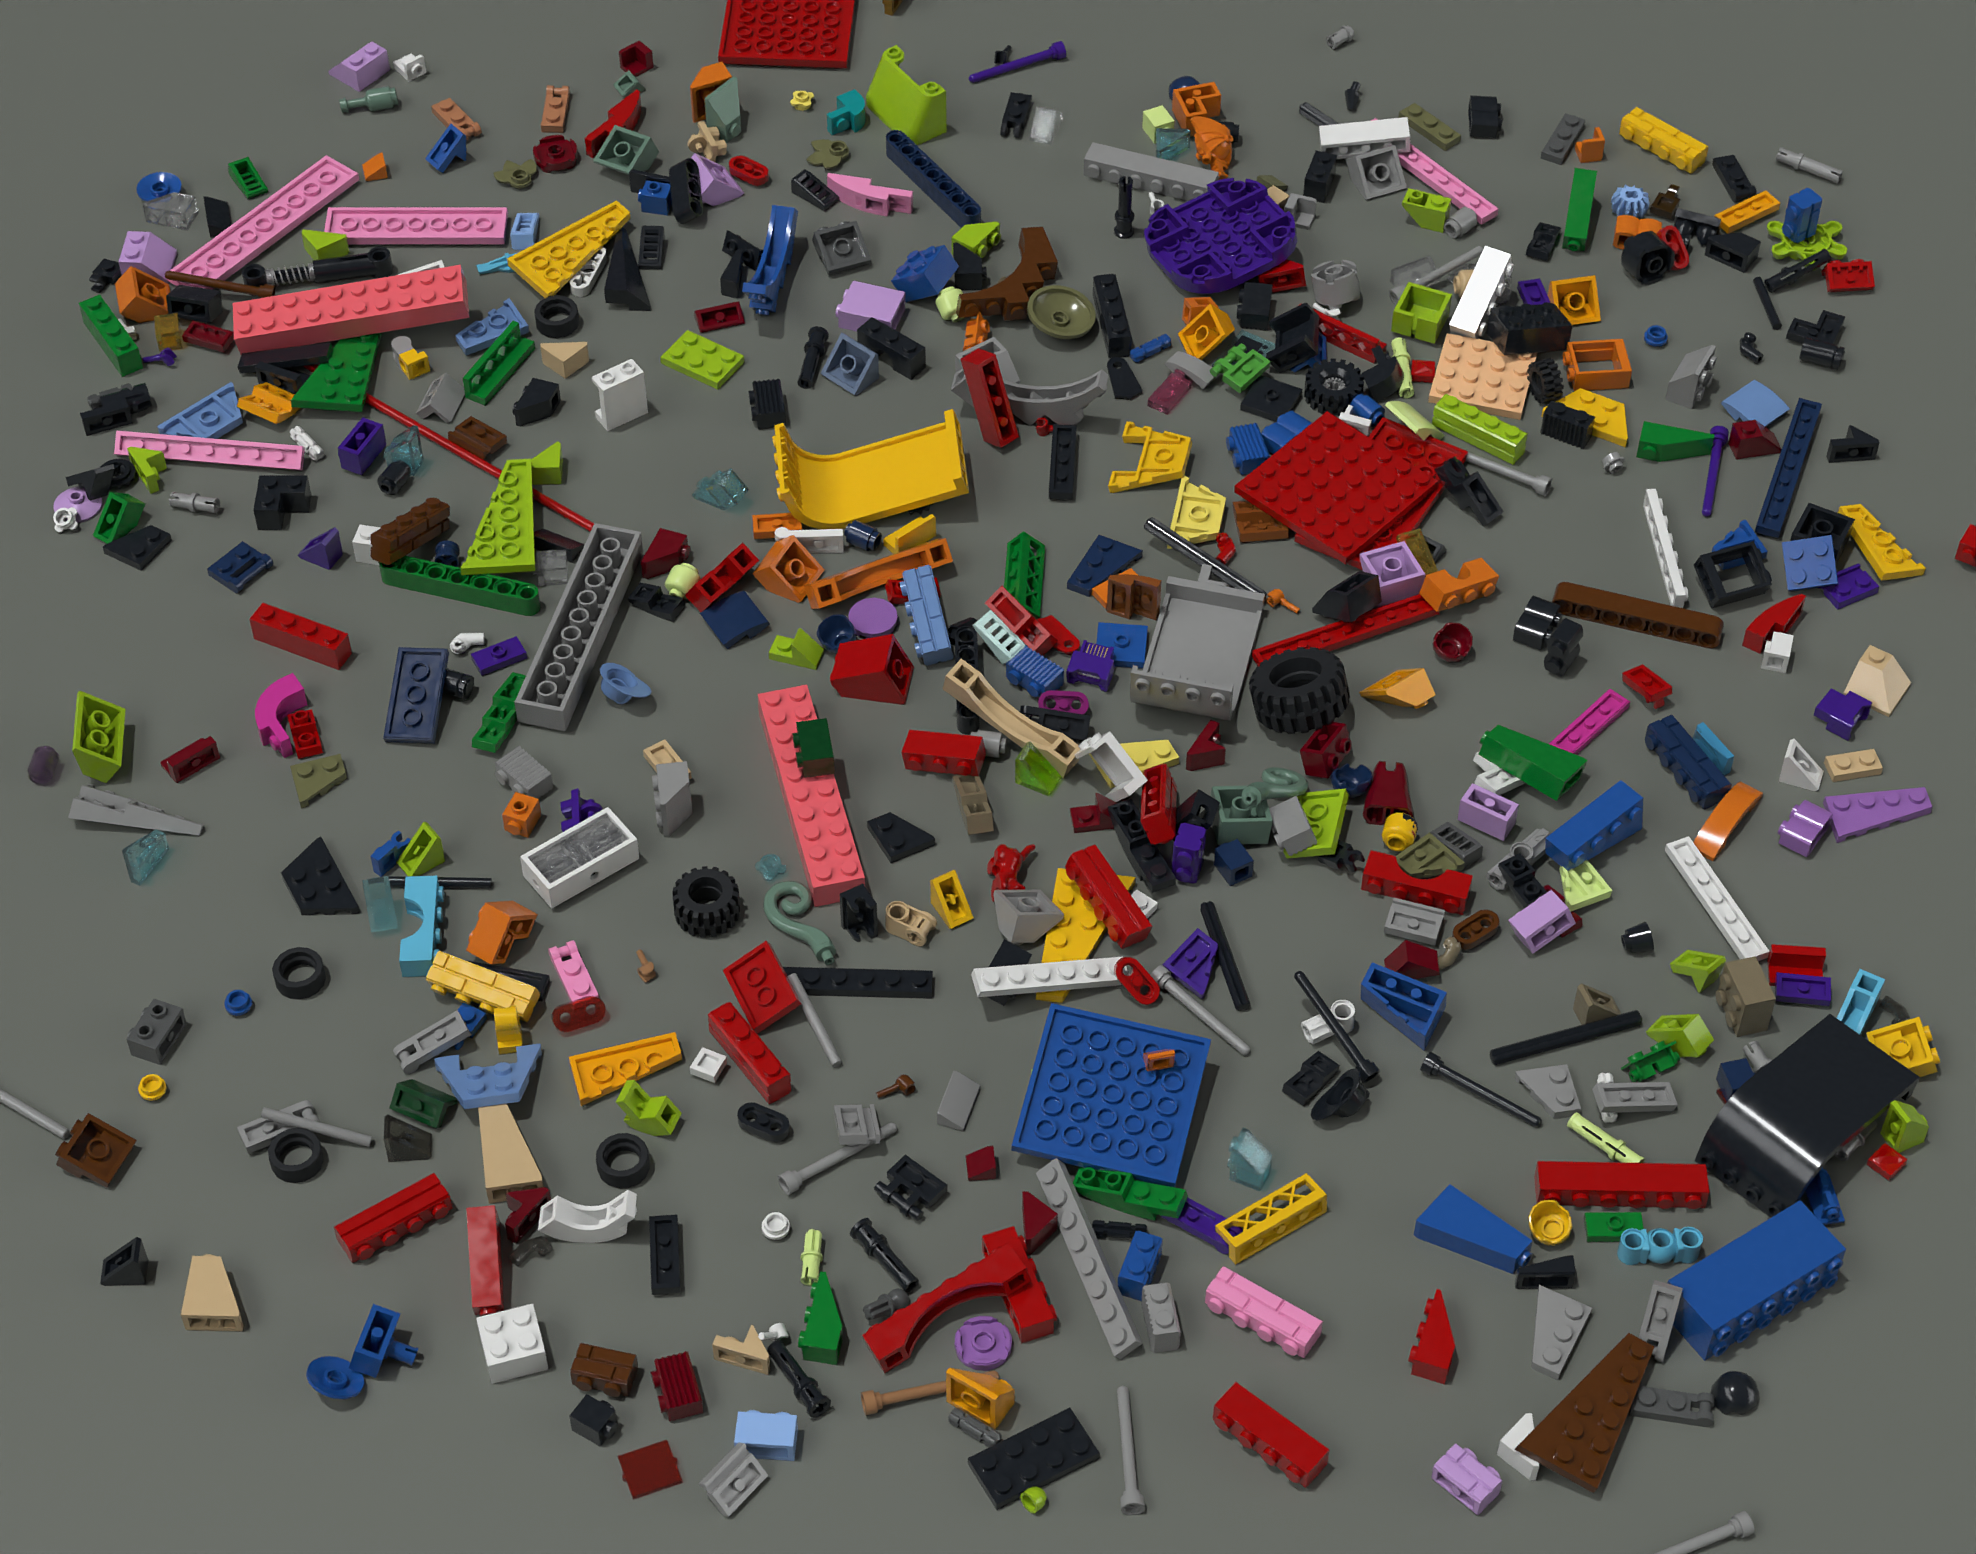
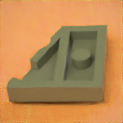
M341 754L290 766L301 809L309 805L308 801L317 794L323 796L333 786H337L347 779Z
M1430 832L1396 855L1399 867L1407 875L1417 879L1441 875L1447 869L1457 872L1462 871L1465 865L1463 860Z

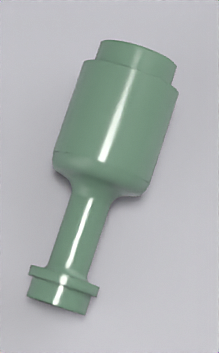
M386 86L367 90L363 98L346 100V97L339 99L341 111L346 113L349 112V109L367 106L370 111L394 108L393 105H398V98L395 87L390 88Z

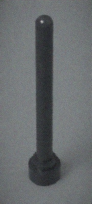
M1297 971L1294 974L1295 980L1355 1063V1069L1360 1072L1362 1084L1373 1079L1380 1073L1376 1064L1370 1062L1369 1059L1365 1060L1302 971Z
M1429 1052L1424 1059L1420 1071L1431 1076L1433 1074L1437 1076L1439 1074L1534 1127H1539L1542 1124L1541 1118L1445 1066L1444 1062L1440 1060L1441 1057L1433 1052Z

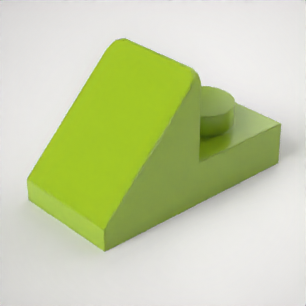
M138 447L127 448L130 462L135 466L137 475L150 494L159 491L157 481L160 480L158 472L167 468L163 452Z
M799 628L794 639L776 635L769 651V659L816 670L824 654V649L803 629Z
M1686 950L1673 960L1670 966L1673 973L1692 976L1698 993H1701L1717 980L1726 962V958L1722 955Z

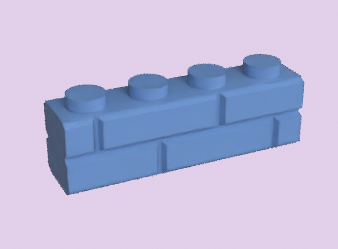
M926 565L917 569L903 571L904 581L899 583L902 595H908L909 599L904 604L907 616H913L914 622L909 623L912 636H918L919 643L914 644L917 657H923L926 666L936 664L939 661L952 660L954 657L931 566Z

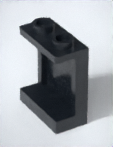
M1303 303L1269 320V326L1276 333L1275 349L1267 352L1266 358L1271 361L1270 364L1279 373L1318 355L1319 315L1308 303Z

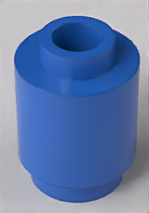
M1359 394L1350 404L1353 406V414L1355 416L1372 420L1371 427L1377 426L1383 417L1385 418V409L1368 395Z

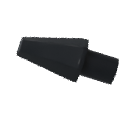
M1353 81L1350 89L1345 90L1347 109L1352 112L1355 111L1360 96L1358 90L1361 84L1357 81Z
M969 617L950 625L948 628L950 644L955 645V632L958 628L962 626L973 627L972 625L978 620Z

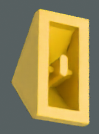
M955 870L930 880L931 904L949 929L974 918Z

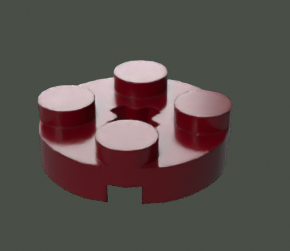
M550 135L540 139V144L537 147L536 145L533 147L534 161L545 173L571 169L576 165L575 161L578 158L577 145L572 139L568 141L562 135Z

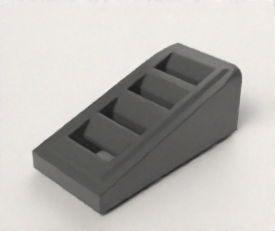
M1446 822L1430 832L1465 862L1464 868L1482 857L1483 846L1450 822ZM1446 831L1448 832L1447 835H1445V836H1443V837L1440 836L1441 834L1445 833Z

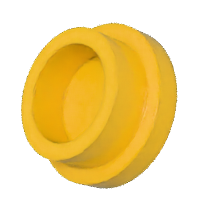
M149 1074L141 1079L138 1091L143 1099L153 1101L161 1098L165 1094L167 1087L161 1077L156 1074Z

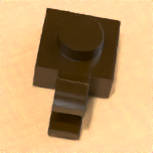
M1671 184L1666 194L1659 192L1651 205L1650 213L1671 220L1680 203L1677 195L1680 187Z

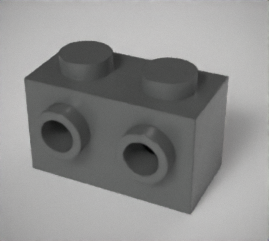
M153 999L150 1005L142 1011L140 1020L135 1028H132L127 1035V1043L131 1055L161 1065L187 1025L183 1008Z

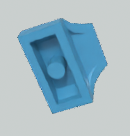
M1704 722L1698 724L1693 740L1723 775L1730 773L1734 755Z

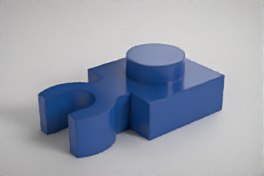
M463 1002L458 1011L471 1033L469 1037L473 1038L487 1020L486 1012ZM464 1040L454 1045L456 1050L463 1046Z

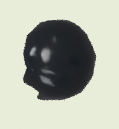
M1728 1371L1722 1374L1712 1385L1710 1392L1715 1398L1714 1406L1725 1415L1732 1412H1738L1740 1415H1743L1757 1405L1759 1391L1754 1379L1748 1376L1747 1373L1739 1371Z

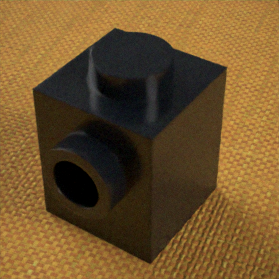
M588 1394L584 1396L569 1415L572 1431L600 1447L606 1439H611L618 1428L614 1407L607 1401H598Z

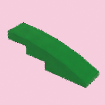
M512 672L493 695L492 706L482 717V727L472 738L473 748L496 753L517 721L515 700L526 675Z

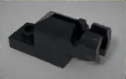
M146 383L133 386V390L126 387L118 392L99 396L102 407L82 412L80 415L86 436L133 424L131 414L144 411L152 406Z
M1456 456L1451 457L1443 462V465L1434 469L1440 480L1445 481L1444 486L1452 494L1460 509L1470 506L1482 526L1488 524L1504 512L1479 472L1477 471L1470 475Z

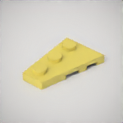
M1169 740L1120 744L1142 773L1146 769L1163 763L1167 764L1168 768L1179 764V756ZM1089 753L1110 788L1116 787Z

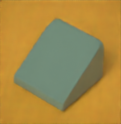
M629 70L613 84L623 98L629 96L636 89L640 93L646 90Z

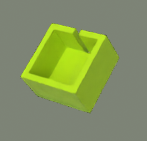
M1408 282L1393 310L1391 331L1409 337L1414 334L1416 339L1435 344L1449 316L1452 294Z

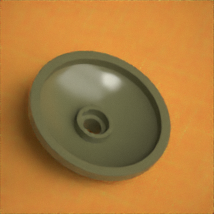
M1051 285L1042 287L1031 295L1027 305V313L1031 322L1043 333L1059 339H1074L1087 334L1092 329L1096 318L1095 309L1090 300L1077 290L1065 286Z

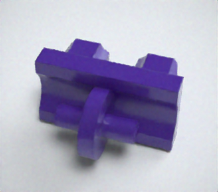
M578 788L571 790V799L560 802L564 817H572V819L561 822L562 832L603 810L602 806L595 803L593 799H582Z

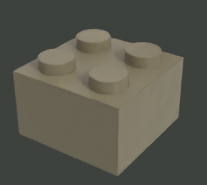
M1756 956L1725 962L1723 973L1720 975L1719 988L1716 991V1000L1726 1013L1725 1017L1728 1026L1733 1028L1736 1037L1767 1031L1776 997Z

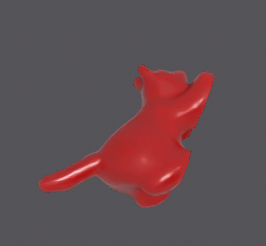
M1005 844L997 846L994 851V857L990 859L987 865L988 875H995L996 877L993 880L991 889L993 902L994 890L1026 889L1024 885L1017 881V874L1023 861L1036 848L1034 844L1026 846L1021 853L1016 848H1009Z

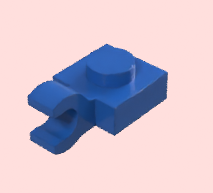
M397 831L392 835L391 841L388 840L383 846L378 847L371 855L374 873L382 877L393 868L411 839L407 838L404 842H400L402 834L400 831Z

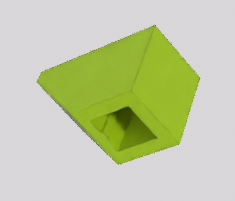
M1408 188L1402 201V206L1421 228L1443 233L1444 224L1450 215L1451 198Z
M987 222L964 225L952 236V254L953 243H959L983 258L1001 239L1000 223Z

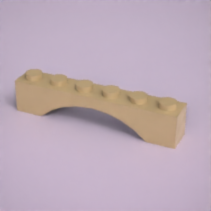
M960 659L945 676L944 691L1063 779L1079 761V758L1075 757V754L1080 750L1077 743L1065 734L1046 728L1020 713L995 691L982 673L963 659Z

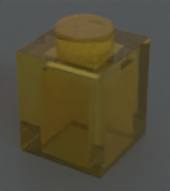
M178 313L154 316L155 335L159 351L161 352L165 348H170L171 350L183 349Z

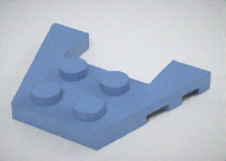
M541 1043L517 1046V1063L501 1062L495 1066H472L466 1070H461L459 1055L434 1058L436 1070L441 1072L445 1083H449L452 1093L464 1109L520 1102L529 1083V1075L535 1071L537 1066L536 1060L542 1056Z

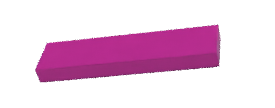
M1609 689L1549 744L1577 755L1629 708L1630 701Z

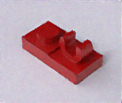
M1643 664L1622 673V681L1644 696L1647 703L1653 702L1654 709L1664 706V697L1672 694V686Z

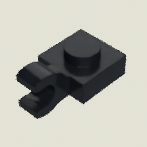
M104 258L93 270V274L89 278L90 282L95 283L91 290L100 293L107 283L114 285L122 275L119 262Z

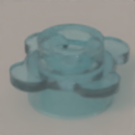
M774 854L763 856L755 864V869L763 874V879L766 881H771L777 875H782L786 872V866L781 865L780 858Z

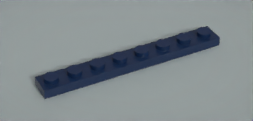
M1799 398L1755 528L1756 533L1779 538L1822 403Z

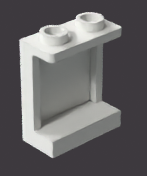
M633 359L592 376V382L599 390L601 406L600 409L595 411V417L607 431L648 413L644 372Z
M1110 731L1103 735L1098 732L1078 745L1080 750L1075 754V757L1078 759L1090 753L1116 786L1105 795V797L1114 802L1130 796L1148 781Z

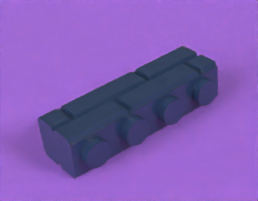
M1671 714L1662 718L1661 721L1657 720L1648 725L1645 736L1646 746L1658 754L1661 764L1673 772L1676 782L1679 785H1684L1689 792L1691 800L1695 803L1698 802L1704 810L1719 804L1730 791L1732 784L1676 718Z

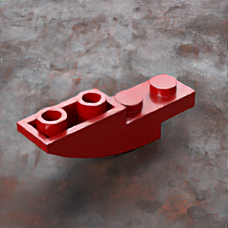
M636 89L616 106L612 107L608 111V120L585 137L586 155L591 158L597 155L614 125L631 131L634 130L642 109L639 90Z

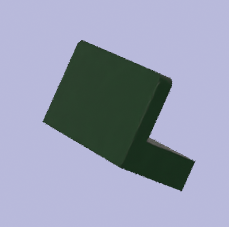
M410 1079L396 1084L389 1109L434 1128H440L447 1107L457 1104L458 1100L454 1096Z

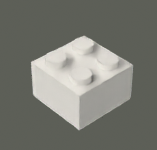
M533 1303L476 1318L491 1384L548 1370L546 1353Z

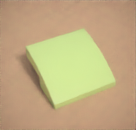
M1390 401L1385 404L1399 420L1423 441L1429 435L1439 440L1445 436L1411 405L1401 401Z

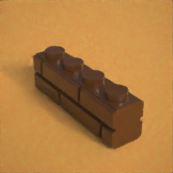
M428 498L423 504L412 507L411 511L406 514L397 516L396 520L391 523L382 525L379 530L371 534V558L390 565L445 532L450 527V519L448 518L450 516V506L438 498Z

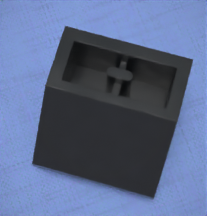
M1358 571L1328 590L1312 608V612L1323 615L1326 618L1340 619L1343 622L1355 621L1359 616L1371 611L1373 607L1382 602L1379 576Z

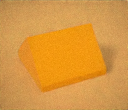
M1595 275L1550 281L1548 298L1551 303H1554L1572 325L1601 321Z

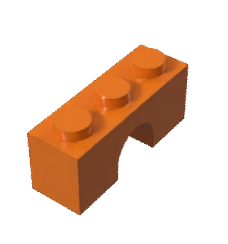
M1481 557L1463 563L1457 578L1451 576L1445 569L1426 575L1419 594L1436 612L1463 603H1469L1478 598L1490 596L1495 591L1499 575Z

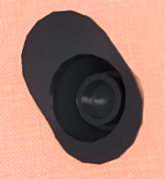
M1351 1069L1342 1074L1335 1084L1315 1103L1311 1110L1312 1119L1316 1121L1324 1120L1332 1114L1341 1118L1349 1117L1358 1112L1370 1094L1360 1082V1072L1357 1069Z

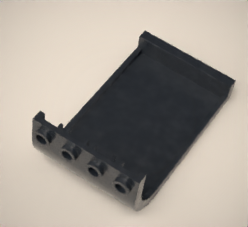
M1829 1014L1748 1079L1731 1096L1706 1132L1694 1161L1698 1164H1706V1168L1710 1173L1772 1218L1800 1201L1805 1190L1826 1162L1884 1113L1892 1101H1898L1900 1098L1906 1101L1912 1095L1920 1077L1836 1017Z

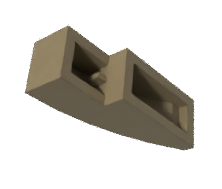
M953 776L959 808L968 835L994 831L992 811L987 802V792L980 776Z

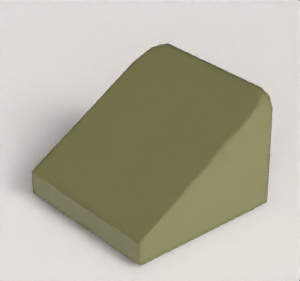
M1259 175L1257 177V182L1264 185L1267 189L1273 185L1282 191L1288 188L1286 184L1272 175Z

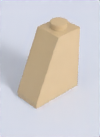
M211 1254L192 1256L181 1311V1317L186 1330L243 1331L244 1329L221 1256Z

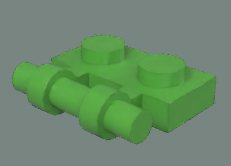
M1242 343L1237 347H1232L1227 352L1228 355L1218 359L1214 363V367L1210 369V373L1214 377L1222 373V381L1239 393L1270 367L1271 362L1254 349L1246 354L1247 348Z

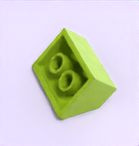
M79 691L76 700L72 752L83 775L107 783L121 767L126 709Z

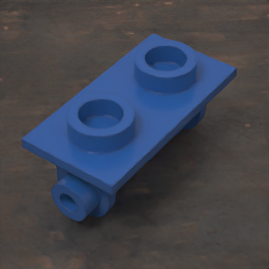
M1822 1167L1805 1190L1812 1212L1823 1225L1845 1222L1830 1175Z

